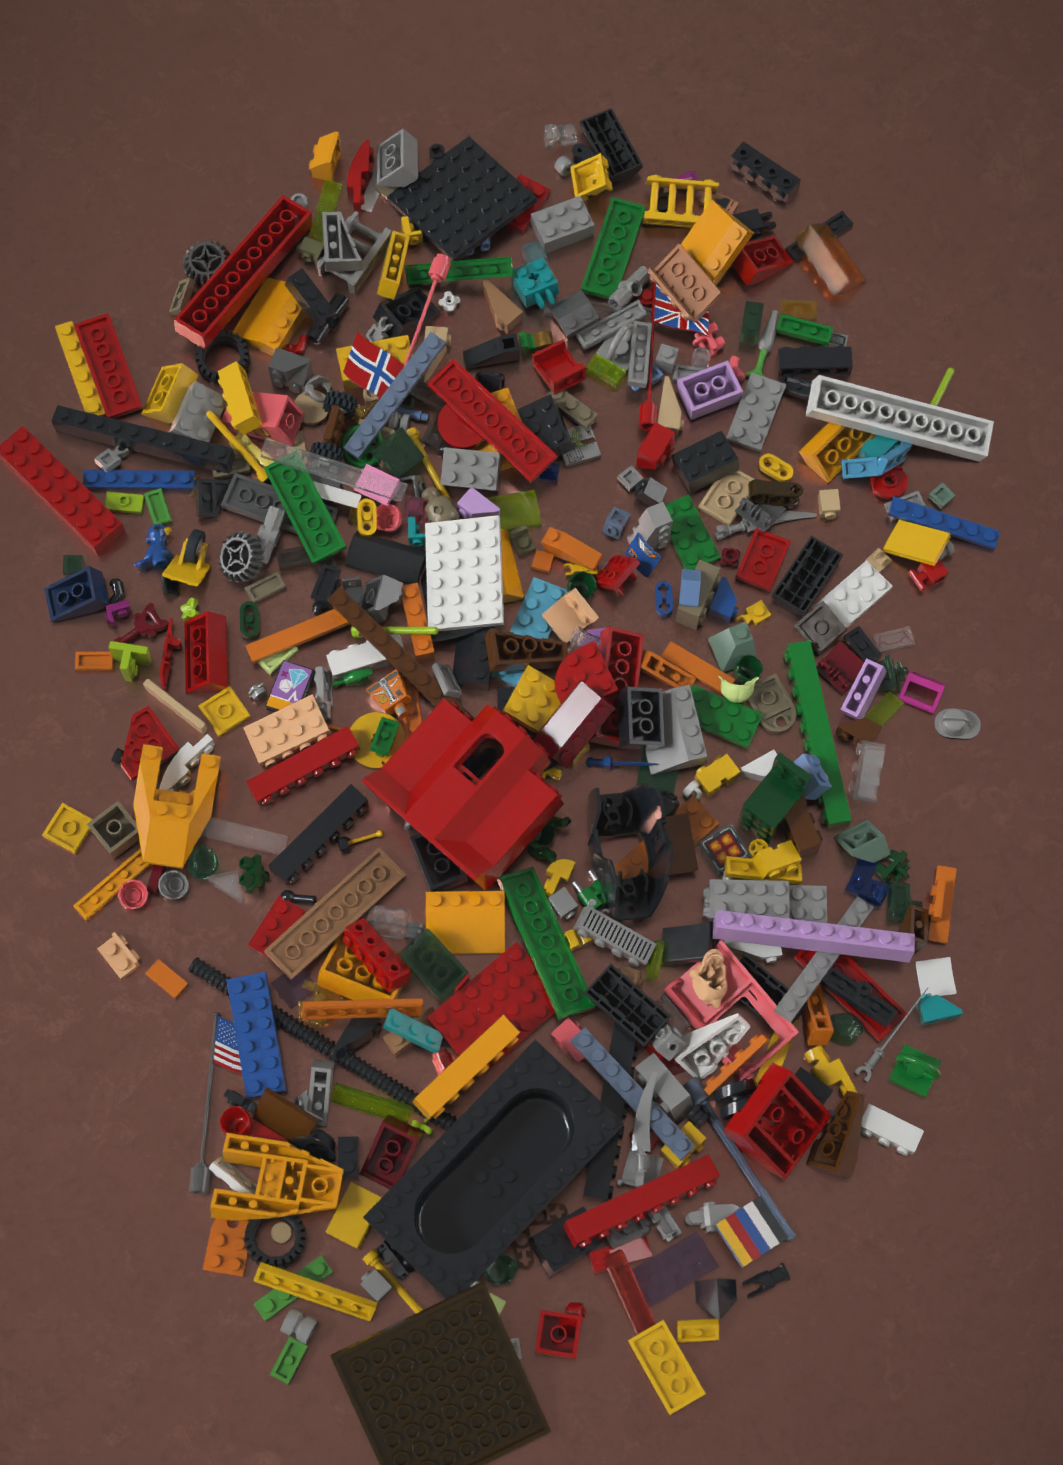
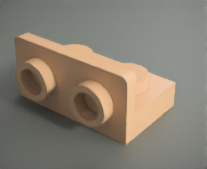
M113 932V937L97 949L119 978L123 980L141 966L137 961L140 957L133 949L131 951L128 950L126 947L128 942L122 934L118 936Z

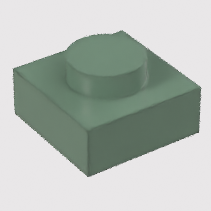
M942 482L929 493L928 497L942 509L954 499L955 494Z

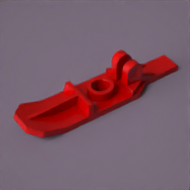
M169 618L159 672L162 690L165 692L169 670L171 669L168 661H171L172 649H180L182 647L180 639L173 638L172 628L174 621L172 618Z

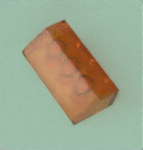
M827 223L809 224L795 237L798 247L806 253L808 261L815 266L818 276L826 282L827 288L832 294L843 295L866 281Z

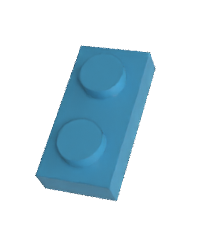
M879 456L841 460L843 479L879 476L880 474L876 472Z

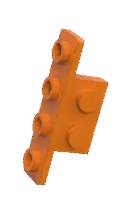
M940 865L936 868L935 884H932L930 896H933V900L929 904L928 915H931L928 941L943 944L948 942L956 868Z

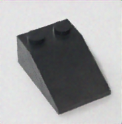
M417 286L395 296L394 300L388 299L381 302L373 318L379 323L382 317H388L386 325H393L390 330L386 331L390 338L404 335L409 337L416 332L428 297ZM432 301L429 303L421 328L441 313Z

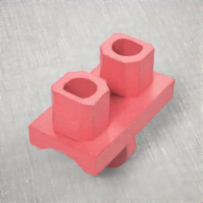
M715 321L709 323L708 337L695 333L696 339L692 342L695 348L700 347L702 351L707 347L711 357L716 356L717 351L725 347V341L722 336L714 339L712 337L713 334L718 333Z

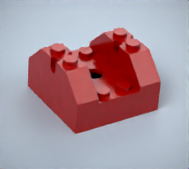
M772 1062L761 1077L758 1088L742 1110L734 1114L724 1128L723 1133L731 1141L735 1142L736 1146L745 1155L765 1170L786 1180L832 1115L792 1071ZM769 1120H771V1121H773V1122H776V1123H775L774 1125L770 1126V1125H769Z

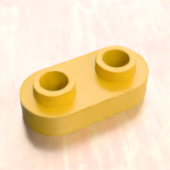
M764 454L759 460L760 470L775 480L789 482L792 479L794 472L792 466L773 454ZM769 463L771 466L766 467L765 464Z
M363 499L357 506L358 532L365 537L372 536L377 528L376 504L371 499ZM368 507L370 511L364 512L363 508ZM368 525L370 530H365L363 526Z

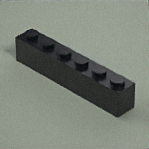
M350 784L268 865L270 871L286 886L289 883H294L299 878V873L303 869L307 870L313 864L312 860L317 855L321 856L327 850L326 846L331 841L335 842L341 836V831L351 827L355 821L354 819L366 812L369 805L368 799Z

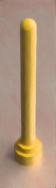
M208 411L206 416L257 472V479L264 483L269 478L264 468L212 411Z
M417 427L406 430L404 432L406 440L413 443L440 495L451 499L445 486L440 485L441 479L419 441L420 433Z
M372 1249L362 1260L367 1266H374L415 1313L422 1311L421 1306L382 1264L379 1257L380 1254L376 1249Z

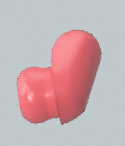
M732 356L729 364L737 380L742 382L745 379V373L738 367L740 358Z

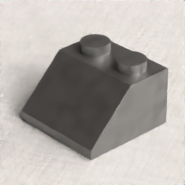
M582 290L549 307L567 339L599 321L597 313Z

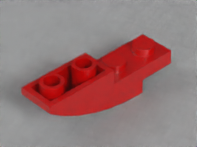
M365 140L352 160L347 177V195L353 196L354 212H361V206L365 205V194H362V189L366 187L365 180H370V173L373 174V163H370V158H374V147H370V140Z

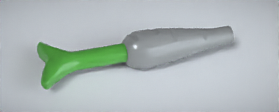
M772 310L760 338V354L756 368L745 373L747 377H750L751 373L764 377L763 367L766 356L772 350L779 313L776 310Z

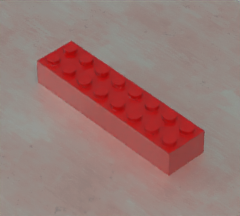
M24 426L20 427L0 445V460L97 556L126 532L122 522Z

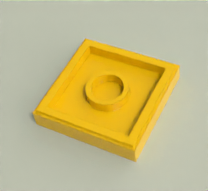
M231 686L198 705V708L219 738L251 718V715Z
M62 802L42 836L76 855L91 832L87 824L93 819Z

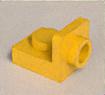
M408 216L401 217L402 233L410 236L408 245H417L423 242L422 231H414L413 223H409Z

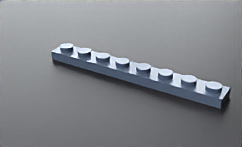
M432 332L429 333L343 447L345 451L358 460L362 457L446 345L444 340Z
M584 1027L570 1040V1043L636 1113L644 1090ZM652 1100L650 1129L681 1161L695 1148V1145Z

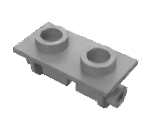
M663 1206L664 1209L659 1213L653 1214L651 1212L648 1215L653 1223L658 1225L657 1229L663 1236V1240L666 1239L667 1242H670L683 1231L667 1207Z

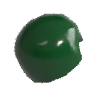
M580 571L572 575L566 588L567 592L576 588L585 600H589L597 589L595 578L590 573Z
M748 654L741 656L734 666L735 677L742 684L756 677L760 679L764 670L760 660Z

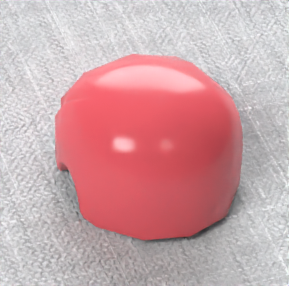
M381 504L376 507L377 529L384 532L396 531L402 523V512L400 509L392 504L387 506Z
M135 879L125 882L120 887L118 893L120 903L125 908L133 910L141 908L147 902L149 896L146 885L142 881Z

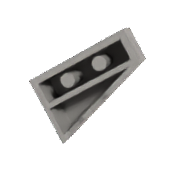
M341 211L322 212L325 272L362 270V259L356 250L354 241H352Z
M664 502L645 509L638 520L640 524L638 527H633L634 533L627 536L629 544H631L639 532L652 549H661L670 543L673 520Z
M653 1053L635 1067L637 1072L636 1078L642 1086L644 1084L646 1086L653 1071L658 1072L652 1098L659 1102L662 1110L669 1115L677 1126L686 1119L694 1105L690 1094Z

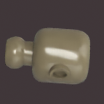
M429 487L422 492L421 498L427 503L424 508V513L428 518L427 523L460 520V514L449 497L444 495L438 496V491L434 487Z

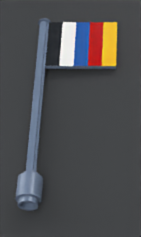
M694 1077L682 1086L690 1094L694 1107L700 1103L703 1106V1110L711 1114L709 1121L759 1195L758 1198L714 1225L740 1266L744 1267L785 1239L787 1241L793 1240L796 1237V1233L792 1231L735 1142L731 1141L723 1133L725 1127L709 1104L708 1098L711 1096L704 1091L705 1087L702 1082Z

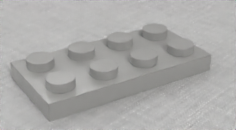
M751 373L727 434V441L761 452L786 384Z

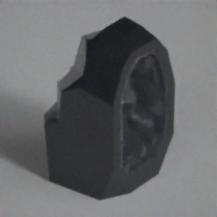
M495 372L476 373L475 379L489 392L493 393L505 389L506 377L504 374Z

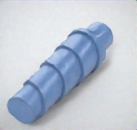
M401 407L396 410L401 415L404 413L410 414V418L427 422L429 420V414L423 413V411Z

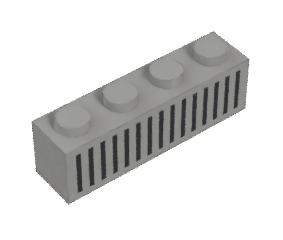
M591 906L583 908L573 927L581 937H589L595 940L594 943L597 946L611 949L613 955L627 958L628 963L635 967L646 965L656 946V943Z

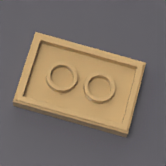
M738 470L715 481L699 504L698 510L726 526H731L738 515L735 510L741 505L739 504L741 499H746L749 496L748 483L754 480V478Z

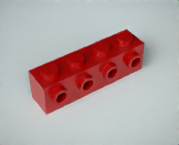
M365 918L345 927L342 939L344 944L355 953L356 958L362 961L369 973L377 978L382 987L391 993L409 983L411 970Z

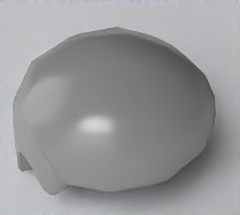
M170 870L161 876L158 888L161 895L165 898L175 900L185 896L189 889V881L184 873Z

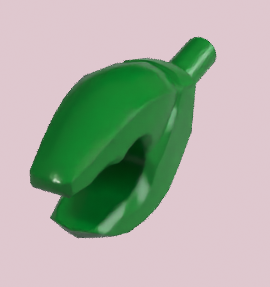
M371 669L352 671L349 674L343 675L344 679L332 682V686L345 683L346 686L363 684L369 680V676L373 675V671Z

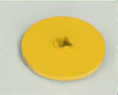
M382 712L368 713L358 718L351 726L350 730L361 749L354 756V759L361 765L374 769L382 768L405 742V733L400 724L389 756L383 755L382 758L376 756L375 752L370 751L371 741L374 739L373 737L381 717L397 721L389 714Z

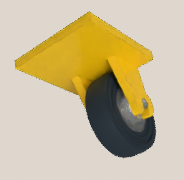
M194 529L191 532L189 538H186V541L183 542L181 554H176L162 573L163 577L187 583L191 586H199L211 569V564L204 563L208 544L205 543L206 534L204 531Z

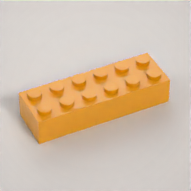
M503 1015L431 1082L412 1103L428 1120L431 1117L436 1119L445 1110L443 1106L446 1103L451 1105L460 1096L458 1092L461 1089L465 1091L475 1082L473 1077L476 1075L480 1077L489 1068L487 1064L490 1061L494 1064L504 1054L502 1050L505 1047L509 1050L519 1040L517 1035L520 1032Z

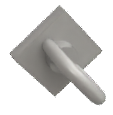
M626 322L616 334L607 338L595 353L596 359L623 375H626L629 371L631 338L634 332L633 322Z

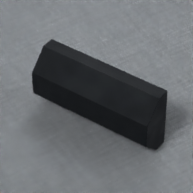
M612 108L580 121V127L595 154L601 153L608 160L609 168L606 169L608 170V177L611 182L621 183L628 180L643 168L639 156Z
M357 531L351 540L345 565L346 567L377 576L384 574L407 585L419 583L426 563V550L374 535L365 537Z
M811 536L773 592L772 598L781 608L791 614L804 616L837 567L843 554Z
M745 953L740 959L741 964L772 1001L778 1005L789 988ZM746 997L740 999V1001L764 1019ZM805 1003V1004L803 1005V1007L800 1009V1011L798 1012V1014H797V1015L795 1016V1018L792 1020V1022H791L792 1024H793V1023L798 1019V1017L802 1014V1012L804 1011V1009H805L806 1006L808 1005L807 1003Z
M612 964L584 992L591 1001L643 1047L656 1036V1033L671 1018L666 1011Z

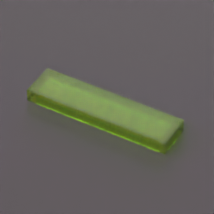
M324 180L309 235L310 239L324 243L322 212L336 211L342 183Z
M335 1083L331 1102L382 1118H386L389 1114L407 1124L409 1122L412 1109L410 1105L339 1083Z

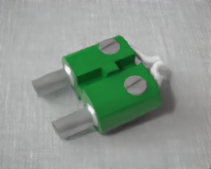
M593 869L587 872L594 881L590 887L587 886L583 889L577 880L572 883V886L579 893L577 898L585 907L591 906L601 913L611 912L610 909H603V906L608 904Z

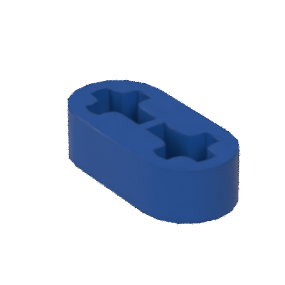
M660 581L655 587L656 613L664 618L672 613L673 595L671 584L667 581ZM661 587H665V590H667L665 597H662V591H658L661 590ZM663 602H666L667 611L662 609Z

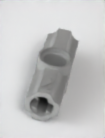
M645 266L639 267L627 280H622L619 283L618 289L609 297L608 304L615 311H620L634 296H639L642 288L651 280L649 278L650 273Z
M273 506L269 507L264 524L260 526L257 534L258 542L263 544L261 549L265 551L262 554L265 558L261 561L263 564H268L273 547L278 543L281 532L280 527L286 511Z

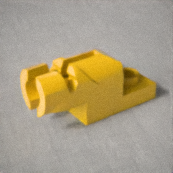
M822 1045L804 1054L809 1064L817 1063L811 1070L818 1080L829 1088L839 1083V1090L842 1096L847 1091L857 1093L840 1059L838 1058L830 1062L831 1058L825 1052Z

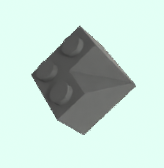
M279 348L275 349L268 365L271 382L277 387L289 388L294 393H303L306 381L314 376L311 359Z
M384 574L367 581L360 606L378 624L384 622L389 615V605L398 601L402 595L401 588L403 583Z

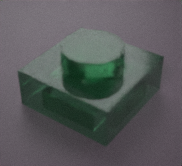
M64 555L63 574L71 575L82 570L83 555Z

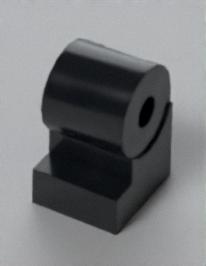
M581 143L574 145L572 148V160L575 164L596 155L586 145Z

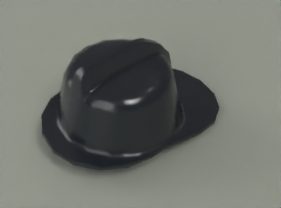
M314 1130L309 1136L299 1135L294 1137V1143L301 1149L309 1152L313 1157L330 1163L336 1160L334 1152L335 1140L325 1131Z

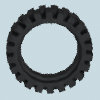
M222 330L206 349L198 345L197 349H195V361L201 376L203 375L205 380L209 379V382L212 384L216 382L219 385L218 379L220 377L218 372L211 370L206 365L205 355L215 345L223 343L235 346L240 352L239 364L245 371L249 369L250 354L246 342L237 333L233 334L229 330L227 333H225V330Z
M297 1214L276 1218L250 1219L244 1236L246 1251L250 1258L257 1262V1265L262 1262L277 1268L281 1267L282 1269L287 1265L290 1266L299 1258L305 1245L306 1232L304 1224H302L300 1217H297ZM269 1219L284 1220L294 1231V1246L282 1256L273 1257L266 1255L256 1245V1230L261 1223Z

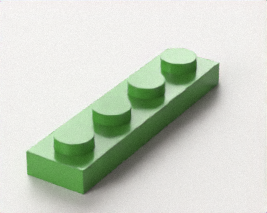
M321 1255L296 1274L321 1282L330 1276L333 1271ZM273 1289L255 1302L254 1306L266 1322L299 1297Z

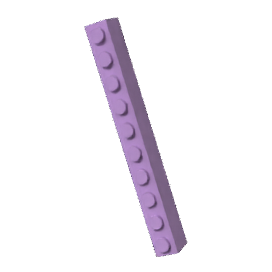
M717 910L713 922V939L910 962L915 952V934L723 910Z

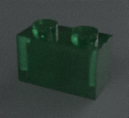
M746 301L739 343L758 345L764 303Z

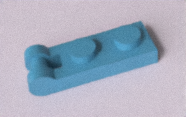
M901 441L900 446L891 449L885 455H881L877 461L878 467L876 472L883 475L904 462L912 444Z

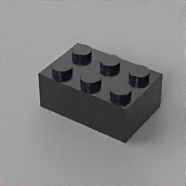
M551 394L517 409L522 423L546 444L557 457L575 449L557 402Z
M722 431L672 454L673 466L690 494L740 470L739 458Z
M625 687L619 690L617 695L620 748L656 750L665 746L662 689Z
M420 833L410 837L411 846L430 892H443L468 882L467 874Z
M584 1206L533 1235L528 1241L549 1277L601 1247L605 1242L604 1239L599 1240V1238L592 1240V1244L585 1248L579 1246L574 1249L563 1226L567 1220L586 1212L587 1210Z

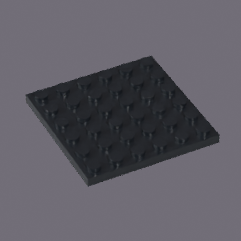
M468 136L441 158H438L419 172L418 179L405 187H399L389 194L387 200L404 217L408 216L409 221L418 230H421L422 234L443 254L450 257L451 261H459L537 202V197Z

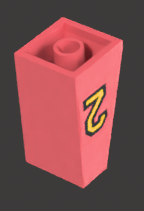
M252 392L262 426L248 432L246 435L293 446L305 415L303 411L288 395ZM225 409L221 422L229 431L239 433L240 431L235 430L231 425L232 417L227 409Z

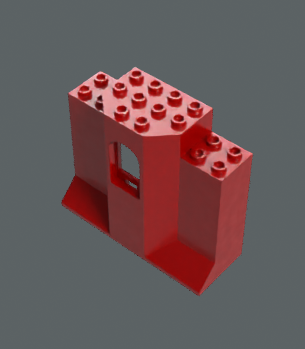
M443 698L385 765L364 777L361 781L483 890L488 891L564 803L561 800L562 795L551 784L547 786L548 784L541 776V773L551 763L548 758L549 754L538 742L535 744L522 726H517L509 715L503 714L495 706L492 708L486 705L473 719L466 712L463 713L459 709L460 707L452 700L448 702ZM495 739L502 744L504 754L480 780L462 764L484 740ZM464 773L468 774L472 778V781H469L464 776Z

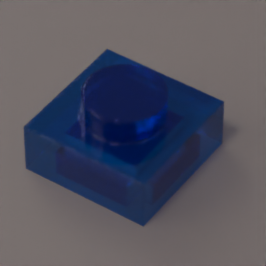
M552 463L540 474L539 482L558 484L560 464Z

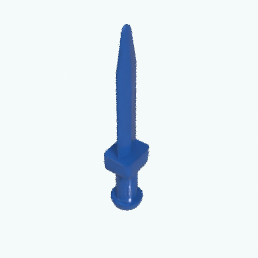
M605 756L604 759H593L592 757L586 759V765L589 768L591 766H604L605 769H613V765H659L648 762L613 761L611 756Z

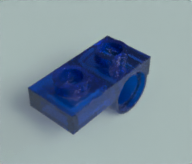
M852 873L845 890L847 893L865 898L871 904L882 906L890 886L887 883Z

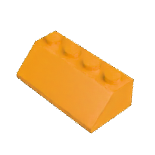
M829 422L799 453L807 466L825 482L829 483L842 470L841 460L854 459L858 455L860 447L869 438L873 440L876 435Z
M501 529L503 603L524 600L507 530Z

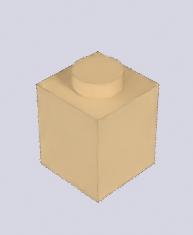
M838 489L819 490L817 499L820 518L830 520L839 517L841 508Z

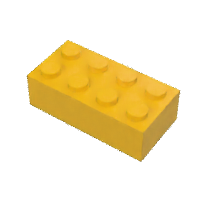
M408 335L370 342L388 352L404 366L410 349ZM352 346L336 348L344 391L361 388L343 373Z

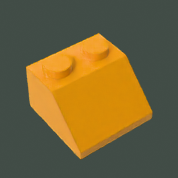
M333 132L320 137L318 144L314 145V159H311L309 163L312 178L333 182L341 154L339 132Z

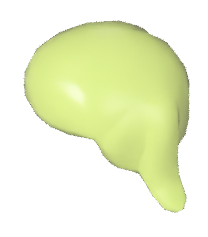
M718 675L721 679L722 695L733 703L747 701L753 694L755 682L759 679V677H756L744 685H735Z

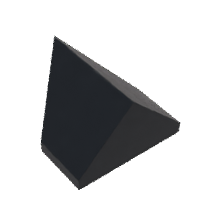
M715 1278L695 1281L696 1302L720 1320L737 1301L736 1279Z

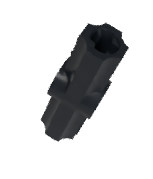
M335 293L329 302L336 311L330 321L320 328H317L315 324L311 327L307 337L312 343L320 345L329 331L336 328L341 314L349 304V300L345 295Z

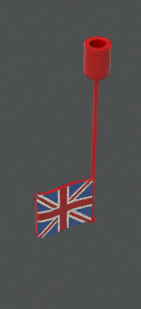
M653 281L651 283L653 286L648 394L647 401L639 407L638 427L644 431L651 430L654 423L657 422L658 406L651 402L655 323L672 329L697 332L707 337L709 330V310L696 323L691 320L686 321L680 315L681 310L679 308L676 309L670 303L671 298L665 296L659 290L661 288L660 285L655 284Z

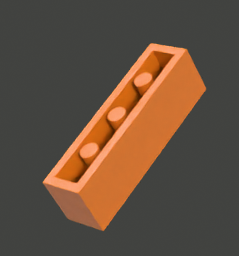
M418 582L402 586L401 600L408 627H428ZM410 634L416 661L422 663L435 660L430 634Z

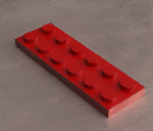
M109 313L74 324L106 416L115 419L143 409Z
M801 949L794 956V959L805 969L817 951ZM840 954L832 967L857 984L861 981L868 982L872 987L870 995L877 996L897 1010L887 1028H884L825 988L880 1042L906 1016L907 1012L848 955Z

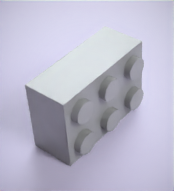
M581 196L531 214V226L544 254L594 236V223Z
M197 381L193 382L187 388L169 433L209 442L216 426L206 416V413L212 411L220 418L226 404L223 395Z
M444 447L440 485L499 491L502 456L500 453Z

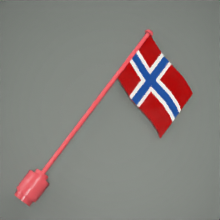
M437 254L434 257L428 275L431 277L433 284L404 366L410 360L437 282L445 281L448 275L451 258L444 254ZM357 331L343 373L352 382L380 399L404 366L388 352L367 341Z

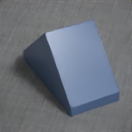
M682 569L679 606L698 607L701 570Z

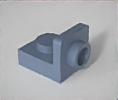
M614 506L605 520L602 532L615 539H619L631 514Z

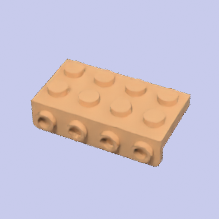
M313 694L243 727L262 768L267 769L332 735Z

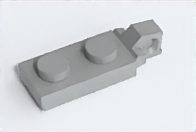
M319 666L315 667L316 674L314 675V680L317 687L315 698L324 719L329 720L331 719V707H333L331 671Z

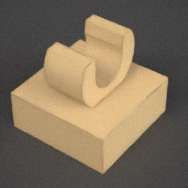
M880 548L866 559L879 573L892 563V560Z

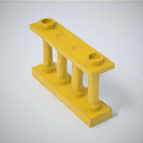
M659 175L648 176L646 186H652L650 210L644 213L643 224L693 228L700 216L693 214L694 190L705 191V210L712 200V192H717L719 183L713 180L694 181L661 178ZM659 187L669 188L668 211L666 213L657 210ZM676 189H687L686 213L677 214L675 212Z

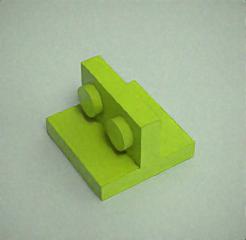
M110 641L109 650L114 661L121 662L120 670L125 681L133 682L134 676L138 674V665L152 667L153 658L148 647Z

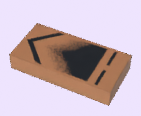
M705 192L699 200V205L703 207ZM712 192V200L733 215L739 203L718 192Z

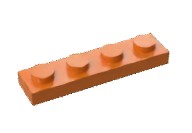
M765 1034L761 1036L755 1035L749 1041L751 1045L746 1050L744 1048L740 1049L734 1055L736 1059L731 1064L728 1061L720 1068L721 1073L717 1077L713 1075L705 1083L707 1087L704 1088V1091L708 1095H713L715 1090L719 1089L770 1039Z

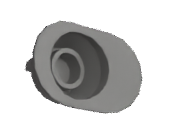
M944 709L935 718L936 730L939 734L948 738L971 739L979 733L981 727L978 716L972 711L963 709Z

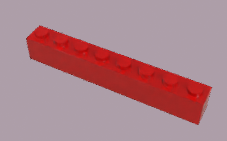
M708 1154L567 1220L563 1228L574 1249L579 1246L585 1248L592 1244V1240L596 1238L601 1240L609 1236L610 1232L615 1229L617 1231L628 1227L627 1223L635 1221V1223L640 1222L646 1218L647 1214L651 1212L657 1214L664 1209L663 1206L668 1204L671 1206L676 1205L682 1201V1197L688 1196L690 1198L698 1194L699 1189L704 1187L709 1189L715 1186L720 1174Z

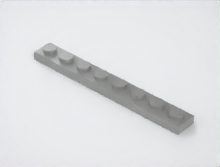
M857 896L837 925L861 927L874 907ZM817 951L777 1005L774 1012L791 1023L840 954Z

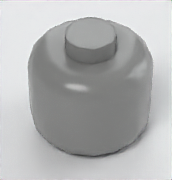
M561 156L555 162V169L561 176L566 177L571 174L570 167L574 163L567 156Z

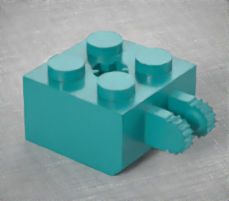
M543 257L513 269L514 275L511 277L512 286L526 308L537 303L539 308L543 309L545 308L543 300L548 299L551 305L555 304L554 296L559 294L558 281Z

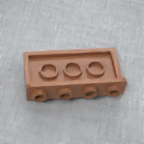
M678 244L655 269L649 268L647 270L650 273L649 278L655 284L660 285L661 288L659 290L665 296L671 298L670 303L676 309L679 308L681 310L680 315L686 321L691 320L696 323L723 295L721 290L681 244Z

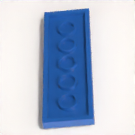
M267 972L227 979L246 1098L262 1096L267 1087L276 1093L287 1091Z

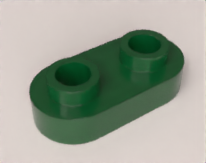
M252 601L244 602L240 607V631L246 639H254L260 631L259 608ZM248 611H253L251 615L247 614ZM249 628H252V632H247Z

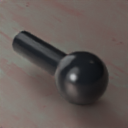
M284 890L280 895L285 901L292 903L315 904L317 900L316 896L294 894L291 890Z

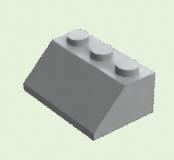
M401 129L377 146V184L379 186L405 187L418 179V140L405 129Z

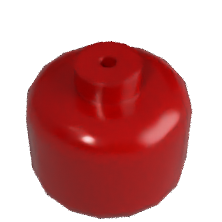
M570 1302L565 1308L566 1314L582 1316L581 1323L584 1317L587 1316V1310L584 1309V1305L580 1302Z

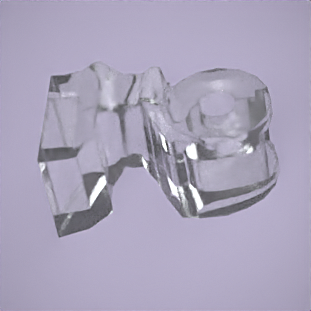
M554 124L545 125L544 141L546 149L553 147L554 142L558 140L563 146L577 143L576 126L573 124H566L564 126L561 124L558 126Z

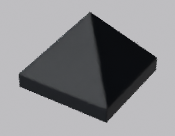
M161 576L162 592L179 596L177 581Z

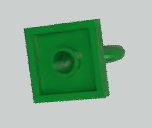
M904 1044L900 1054L895 1058L896 1064L888 1081L925 1098L933 1080H938L941 1077V1072L938 1069L941 1060Z

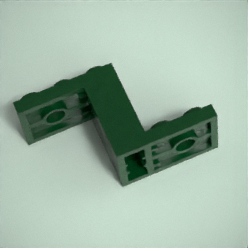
M779 752L774 759L770 772L742 805L738 819L740 826L747 831L751 830L755 833L757 839H762L770 844L774 839L778 826L805 794L811 775Z

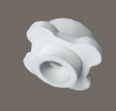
M450 291L445 292L444 297L439 300V305L443 306L447 311H453L457 304L460 303V298L452 295Z

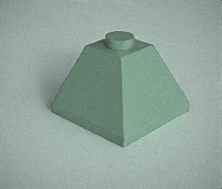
M747 622L730 627L708 638L719 668L724 673L734 669L736 662L743 655L748 654L757 658L754 640Z
M869 820L834 836V839L851 856L874 863L890 855L885 836Z

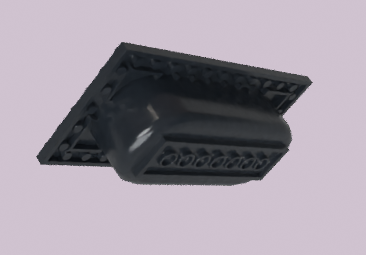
M535 1039L363 1218L444 1299H447L470 1288L625 1125Z

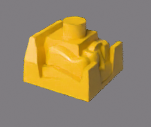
M601 153L570 167L575 197L581 196L583 201L589 200V195L596 196L606 189L613 190L612 183L608 177V170L606 169L609 168L608 160Z

